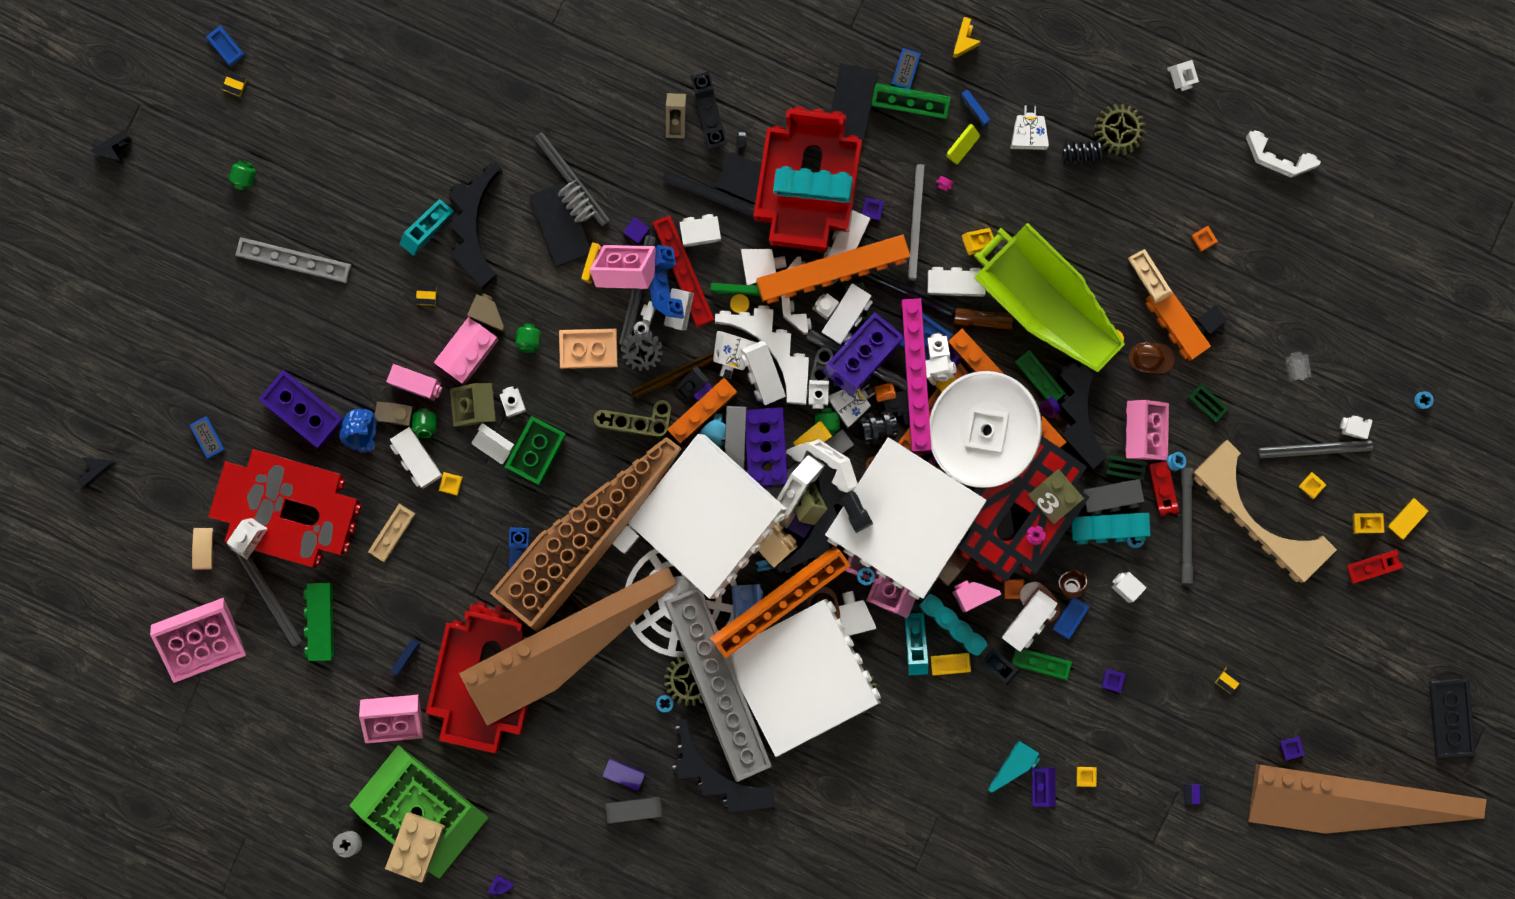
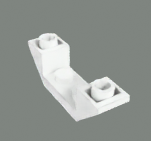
M1250 131L1246 136L1256 163L1290 178L1315 169L1320 165L1321 161L1317 160L1315 155L1307 153L1300 156L1295 167L1291 161L1285 159L1281 161L1270 152L1263 153L1268 138L1264 137L1263 133Z
M797 257L787 269L805 264V261L801 262V257ZM785 295L781 296L783 318L803 335H808V330H811V319L807 318L806 314L791 315V312H794V302L786 298Z
M821 440L810 441L787 449L786 453L797 462H802L810 454L826 462L829 467L837 469L832 483L839 490L848 493L856 488L857 481L850 459Z
M810 454L792 472L776 499L787 509L784 514L785 518L780 522L785 528L789 527L795 517L796 512L794 509L811 482L817 480L825 466Z

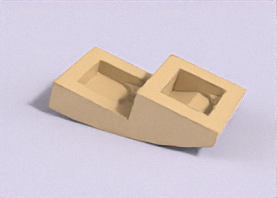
M194 528L193 569H212L213 528Z

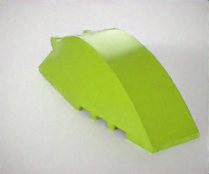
M1028 223L1013 238L1000 228L997 231L998 234L980 252L974 255L984 266L974 279L1029 333L1094 371L1099 372L1125 344L1105 315V311L1095 299V295L1087 286L1083 276ZM1004 239L1007 244L988 262L985 257Z

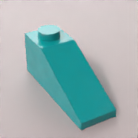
M439 199L403 233L399 245L415 256L453 214L454 210Z
M910 613L908 619L905 618L908 675H927L928 654L924 613Z
M1017 741L987 790L994 792L1027 772L1031 767L1034 769L1039 761V753L1022 742Z

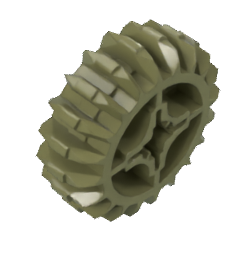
M1114 104L1113 111L1110 107H1107V113L1102 111L1100 113L1102 118L1096 119V122L1099 124L1094 126L1095 130H1099L1095 132L1094 136L1101 137L1098 141L1104 143L1102 149L1104 150L1106 147H1109V154L1114 149L1116 156L1119 155L1120 150L1123 155H1126L1127 149L1132 153L1134 151L1133 146L1139 148L1138 142H1143L1144 140L1140 135H1145L1146 133L1145 130L1140 129L1145 127V123H1139L1143 117H1136L1137 110L1131 113V106L1124 110V104H1121L1120 109ZM1118 116L1116 124L1105 125L1109 118ZM1125 117L1132 122L1134 128L1125 123ZM1119 124L1121 126V130H1124L1122 131L1120 136L1119 131L1117 130ZM1105 131L1114 136L1115 143L1107 137ZM1134 134V138L1130 142L1121 144L1123 136Z
M684 654V661L678 656L677 660L679 663L676 664L672 661L671 664L674 668L667 667L666 670L671 672V675H664V678H670V682H665L664 685H671V689H668L667 693L674 691L675 694L671 698L675 699L679 696V704L685 699V706L689 705V700H692V704L695 706V699H699L700 703L704 702L700 693L691 696L692 688L696 685V682H693L690 685V690H688L689 685H687V682L685 683V680L680 679L689 677L691 672L690 666L686 675H675L682 665L689 664ZM674 681H680L685 684V695L677 690Z

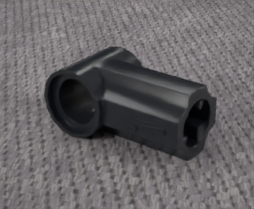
M855 491L840 498L856 533L873 525L867 510L863 508Z

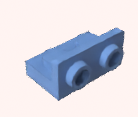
M760 584L732 586L734 619L763 598Z

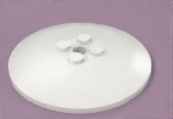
M974 372L952 382L938 397L929 419L931 450L936 461L953 479L973 487H996L1018 477L1033 461L1041 441V415L1033 396L1020 382L998 372ZM986 425H990L992 428V432L988 436H985L983 433V428Z

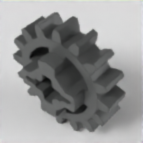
M643 329L642 333L639 334L635 330L634 336L629 333L628 340H623L624 346H621V351L623 352L622 359H626V365L632 364L631 369L637 366L639 371L642 370V367L649 370V365L656 367L655 361H661V356L659 355H663V349H660L662 348V342H658V336L652 337L651 331L645 334Z

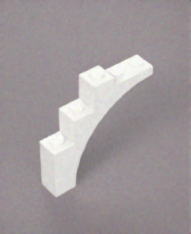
M758 306V309L754 308V316H750L749 312H739V315H731L730 311H720V314H715V324L732 326L745 331L759 341L765 342L783 374L787 404L806 405L809 357L799 353H795L794 357L790 356L791 333L781 329H777L776 333L772 332L773 309H770V306Z

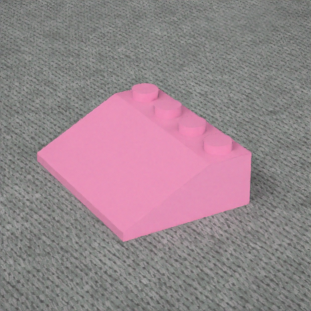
M224 598L151 625L150 635L173 683L246 656L234 620Z

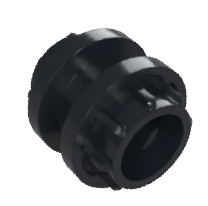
M885 410L879 411L878 417H874L872 413H866L858 422L861 441L869 444L871 447L877 446L878 440L882 439L883 443H885L888 437L893 440L898 436L896 418L892 413H887Z

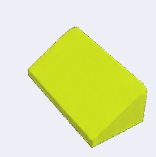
M969 124L946 154V157L955 164H959L980 137V134L972 124Z

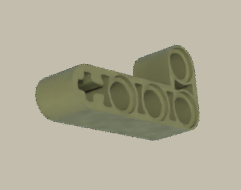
M658 401L654 405L652 418L599 410L594 415V422L602 429L662 438L668 433L671 406L667 401ZM660 405L668 407L666 414L661 415L657 412ZM602 415H605L607 419L612 420L611 416H614L613 426H610L611 422L604 421L601 424L598 417L601 418ZM621 417L627 420V424L624 427L616 425L617 420ZM638 421H644L646 427L644 430H637L635 424ZM657 424H663L665 430L663 433L658 434L654 431V427Z

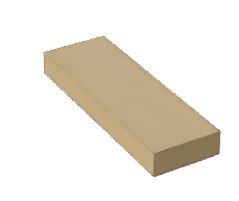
M1145 249L1128 258L1156 304L1173 295Z
M398 504L368 552L385 562L416 514L403 505Z

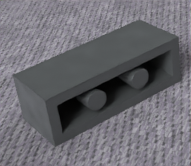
M1140 479L1082 490L1083 493L1089 496L1084 505L1085 514L1091 513V516L1100 515L1102 510L1107 509L1110 510V513L1121 511L1123 506H1128L1129 509L1140 507V503L1144 502Z

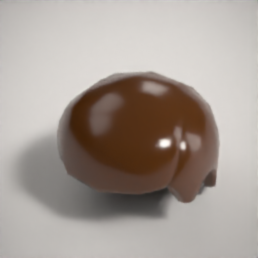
M1078 570L1065 572L1058 581L1060 592L1067 598L1081 597L1088 587L1086 574H1082Z

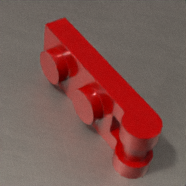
M1167 461L1149 464L1159 517H1164L1169 513L1173 515L1179 514ZM1169 500L1170 506L1164 507L1163 501Z
M1396 549L1346 565L1351 583L1354 584L1403 568L1402 562H1399L1397 556L1399 555L1398 550ZM1390 558L1392 562V565L1388 566L1386 559Z

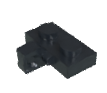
M907 390L895 393L896 398L883 401L887 413H897L898 417H903L904 425H909Z

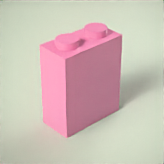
M393 364L387 379V383L391 386L435 401V398H439L442 391L441 383L438 380Z

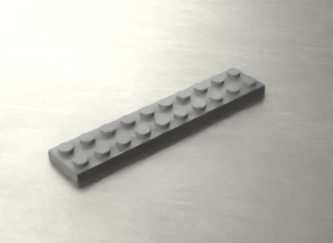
M694 588L665 600V606L735 781H741L772 767L729 657L725 658L710 639L718 630L703 592L698 588Z

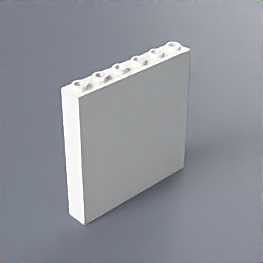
M697 434L628 524L709 599H714L724 594V588L727 584L732 583L736 579V573L740 568L742 569L748 564V558L752 553L754 554L760 549V543L764 538L767 539L773 533V527L785 518L784 514L787 509L706 435Z
M888 437L854 489L863 508L867 510L873 525L856 533L843 506L825 536L828 537L827 541L835 547L838 544L844 547L843 552L852 558L854 555L861 558L859 562L869 568L871 565L877 569L876 573L886 579L887 576L894 580L892 583L900 589L903 587L909 589L910 592L908 594L917 600L920 597L924 599L987 500Z
M827 599L763 631L729 656L740 688L775 757L881 703L879 691L877 688L873 689L870 683L872 678L867 670L864 671L861 666L863 663L862 658L858 653L855 654L852 648L854 646L850 636L845 635L843 631L845 626L840 618L837 619L834 613L836 612L832 601L828 602Z

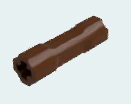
M962 308L955 309L954 325L982 326L1004 330L1012 329L1013 316L1010 313L973 311Z

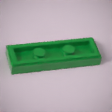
M711 283L712 293L760 296L757 286Z
M1030 350L1014 362L1045 400L1052 396L1058 401L1066 394Z
M1015 648L1011 664L1019 668L1067 680L1072 662L1027 649H1022L1020 652Z

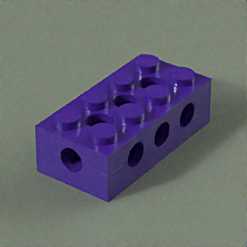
M874 312L826 364L823 373L853 397L900 346L904 336Z
M282 370L259 398L263 404L320 450L340 428L344 420L285 370ZM290 393V401L284 402V396ZM305 405V413L299 415V407ZM320 417L321 423L319 426L314 427L313 420Z
M783 408L746 410L745 432L748 474L764 489L784 487L788 480ZM768 426L770 431L764 434L760 432L761 428ZM770 445L771 450L765 453L761 451L762 447ZM765 464L773 465L772 469L768 472L763 470V466Z

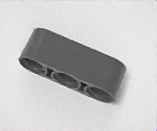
M821 348L817 351L810 380H816L814 374L817 371L823 372L826 364L829 362H822L819 359L821 353H827L830 356L829 361L833 358V353L830 349ZM825 375V378L821 381H828V376ZM808 385V389H807V399H808V401H809V385Z
M661 797L605 804L607 823L663 816Z

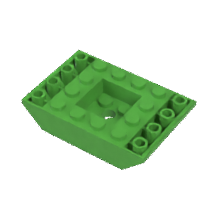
M400 745L395 748L349 805L361 819L393 845L405 814L408 812L412 813L414 807L421 808V817L445 825L428 870L429 873L439 879L489 818Z

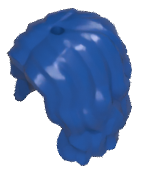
M354 409L348 412L341 423V432L339 434L341 443L345 447L357 450L360 453L372 452L375 449L373 439L376 434L377 425L375 414L367 409Z

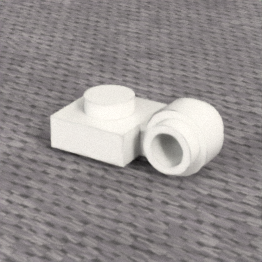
M649 301L648 305L644 304L641 315L644 316L643 321L635 324L634 332L635 330L638 331L639 327H645V334L649 333V325L656 310L652 306V301Z

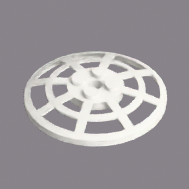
M653 549L634 566L625 588L632 585L638 570L649 559L655 567L650 575L674 565L669 561L662 564L656 556L660 552ZM682 574V576L674 577L677 584L658 600L660 608L658 611L650 615L649 610H646L643 613L646 618L638 625L635 622L630 625L633 632L645 645L658 653L672 657H684L685 654L684 651H676L679 638L672 624V630L668 632L655 622L664 615L671 620L664 603L665 600L697 588ZM736 580L731 583V586H737ZM722 597L716 598V602L706 600L709 609H714L712 614L714 622L720 611L731 613L727 625L734 620L733 605L721 603ZM651 626L659 634L670 638L668 649L661 648L652 643L641 631Z

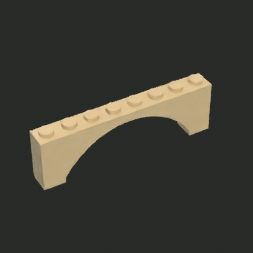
M1228 440L1224 441L1193 472L1195 476L1193 479L1198 485H1204L1208 489L1207 493L1212 499H1218L1222 503L1221 508L1228 514L1231 512L1236 517L1234 520L1239 526H1245L1249 530L1248 535L1253 540H1259L1263 544L1262 549L1270 555L1272 553L1277 558L1275 562L1284 569L1286 567L1291 572L1289 576L1295 582H1305L1337 549L1324 536L1311 541L1289 540L1271 534L1259 526L1244 508L1237 489L1236 465L1237 458L1241 453Z

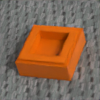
M1209 226L1191 236L1200 252L1218 242Z
M887 383L874 386L877 402L896 398L893 384Z
M1024 579L1008 580L1007 582L1004 580V599H1020Z

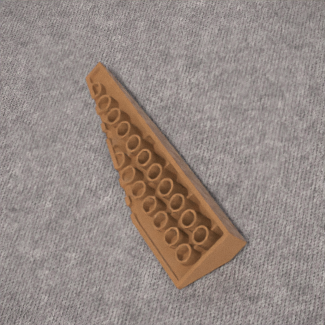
M664 438L647 451V454L640 460L634 461L632 466L625 471L622 470L616 475L615 479L611 482L608 481L584 499L581 505L571 509L569 514L561 520L558 519L553 523L552 527L547 531L544 530L536 537L490 594L534 631L540 632L634 517L668 470L681 448L669 438Z
M666 567L459 673L487 726L557 690L580 668L677 584L670 569Z
M1256 764L1248 822L1326 834L1484 819L1487 799Z

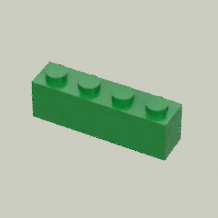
M876 83L872 106L947 119L951 97Z
M333 583L307 584V588H304V599H307V607H304V618L307 619V626L304 627V636L308 638V646H305L304 650L305 657H308V661L334 660Z

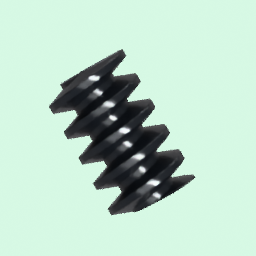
M1098 140L1095 141L1094 146L1091 141H1088L1086 146L1083 141H1080L1079 146L1073 141L1071 147L1068 142L1064 143L1062 149L1063 166H1065L1066 161H1069L1070 166H1072L1074 160H1076L1078 166L1081 160H1084L1085 165H1088L1090 159L1093 165H1095L1097 159L1102 164L1103 153Z

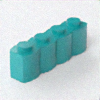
M782 166L781 169H776L773 192L774 195L849 203L851 202L853 177L849 176L850 174L846 172L830 174V171L820 170L814 173L807 168L794 171L791 167Z
M1149 513L1075 517L1071 523L1072 540L1077 541V545L1088 544V540H1096V543H1108V539H1115V542H1127V538H1135V541H1146V537L1151 536Z
M928 594L919 604L920 609L927 616L933 617L939 627L948 630L950 636L957 642L962 643L970 654L979 656L987 647L985 639L979 634L973 633L971 627L966 622L958 620L957 615L951 609L944 607L941 600L936 596Z

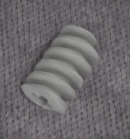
M575 180L559 191L558 196H565L562 199L563 203L569 202L566 208L567 210L573 209L570 213L571 216L577 215L574 221L584 222L595 215L597 211H590L593 205H586L589 198L582 199L585 192L578 193L581 186H574V183L577 181Z
M353 831L341 833L333 841V849L341 857H350L357 854L362 847L360 835ZM345 842H350L351 846H346Z

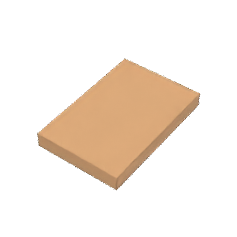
M617 329L559 330L560 369L618 367Z

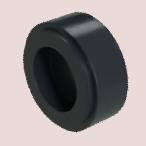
M738 130L737 149H745L746 131Z

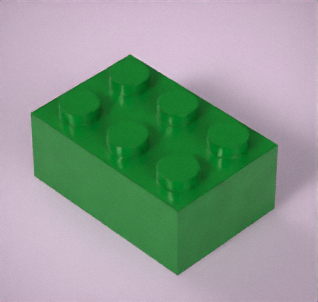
M531 416L505 468L541 486L567 436L566 433Z

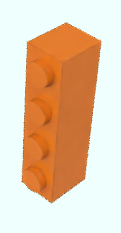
M1173 292V295L1157 304L1151 295L1146 298V306L1151 312L1156 313L1158 323L1162 328L1165 327L1168 330L1169 339L1174 344L1177 343L1180 347L1179 352L1184 359L1191 361L1211 347Z
M723 378L667 429L668 432L682 445L715 413L735 397L737 391Z

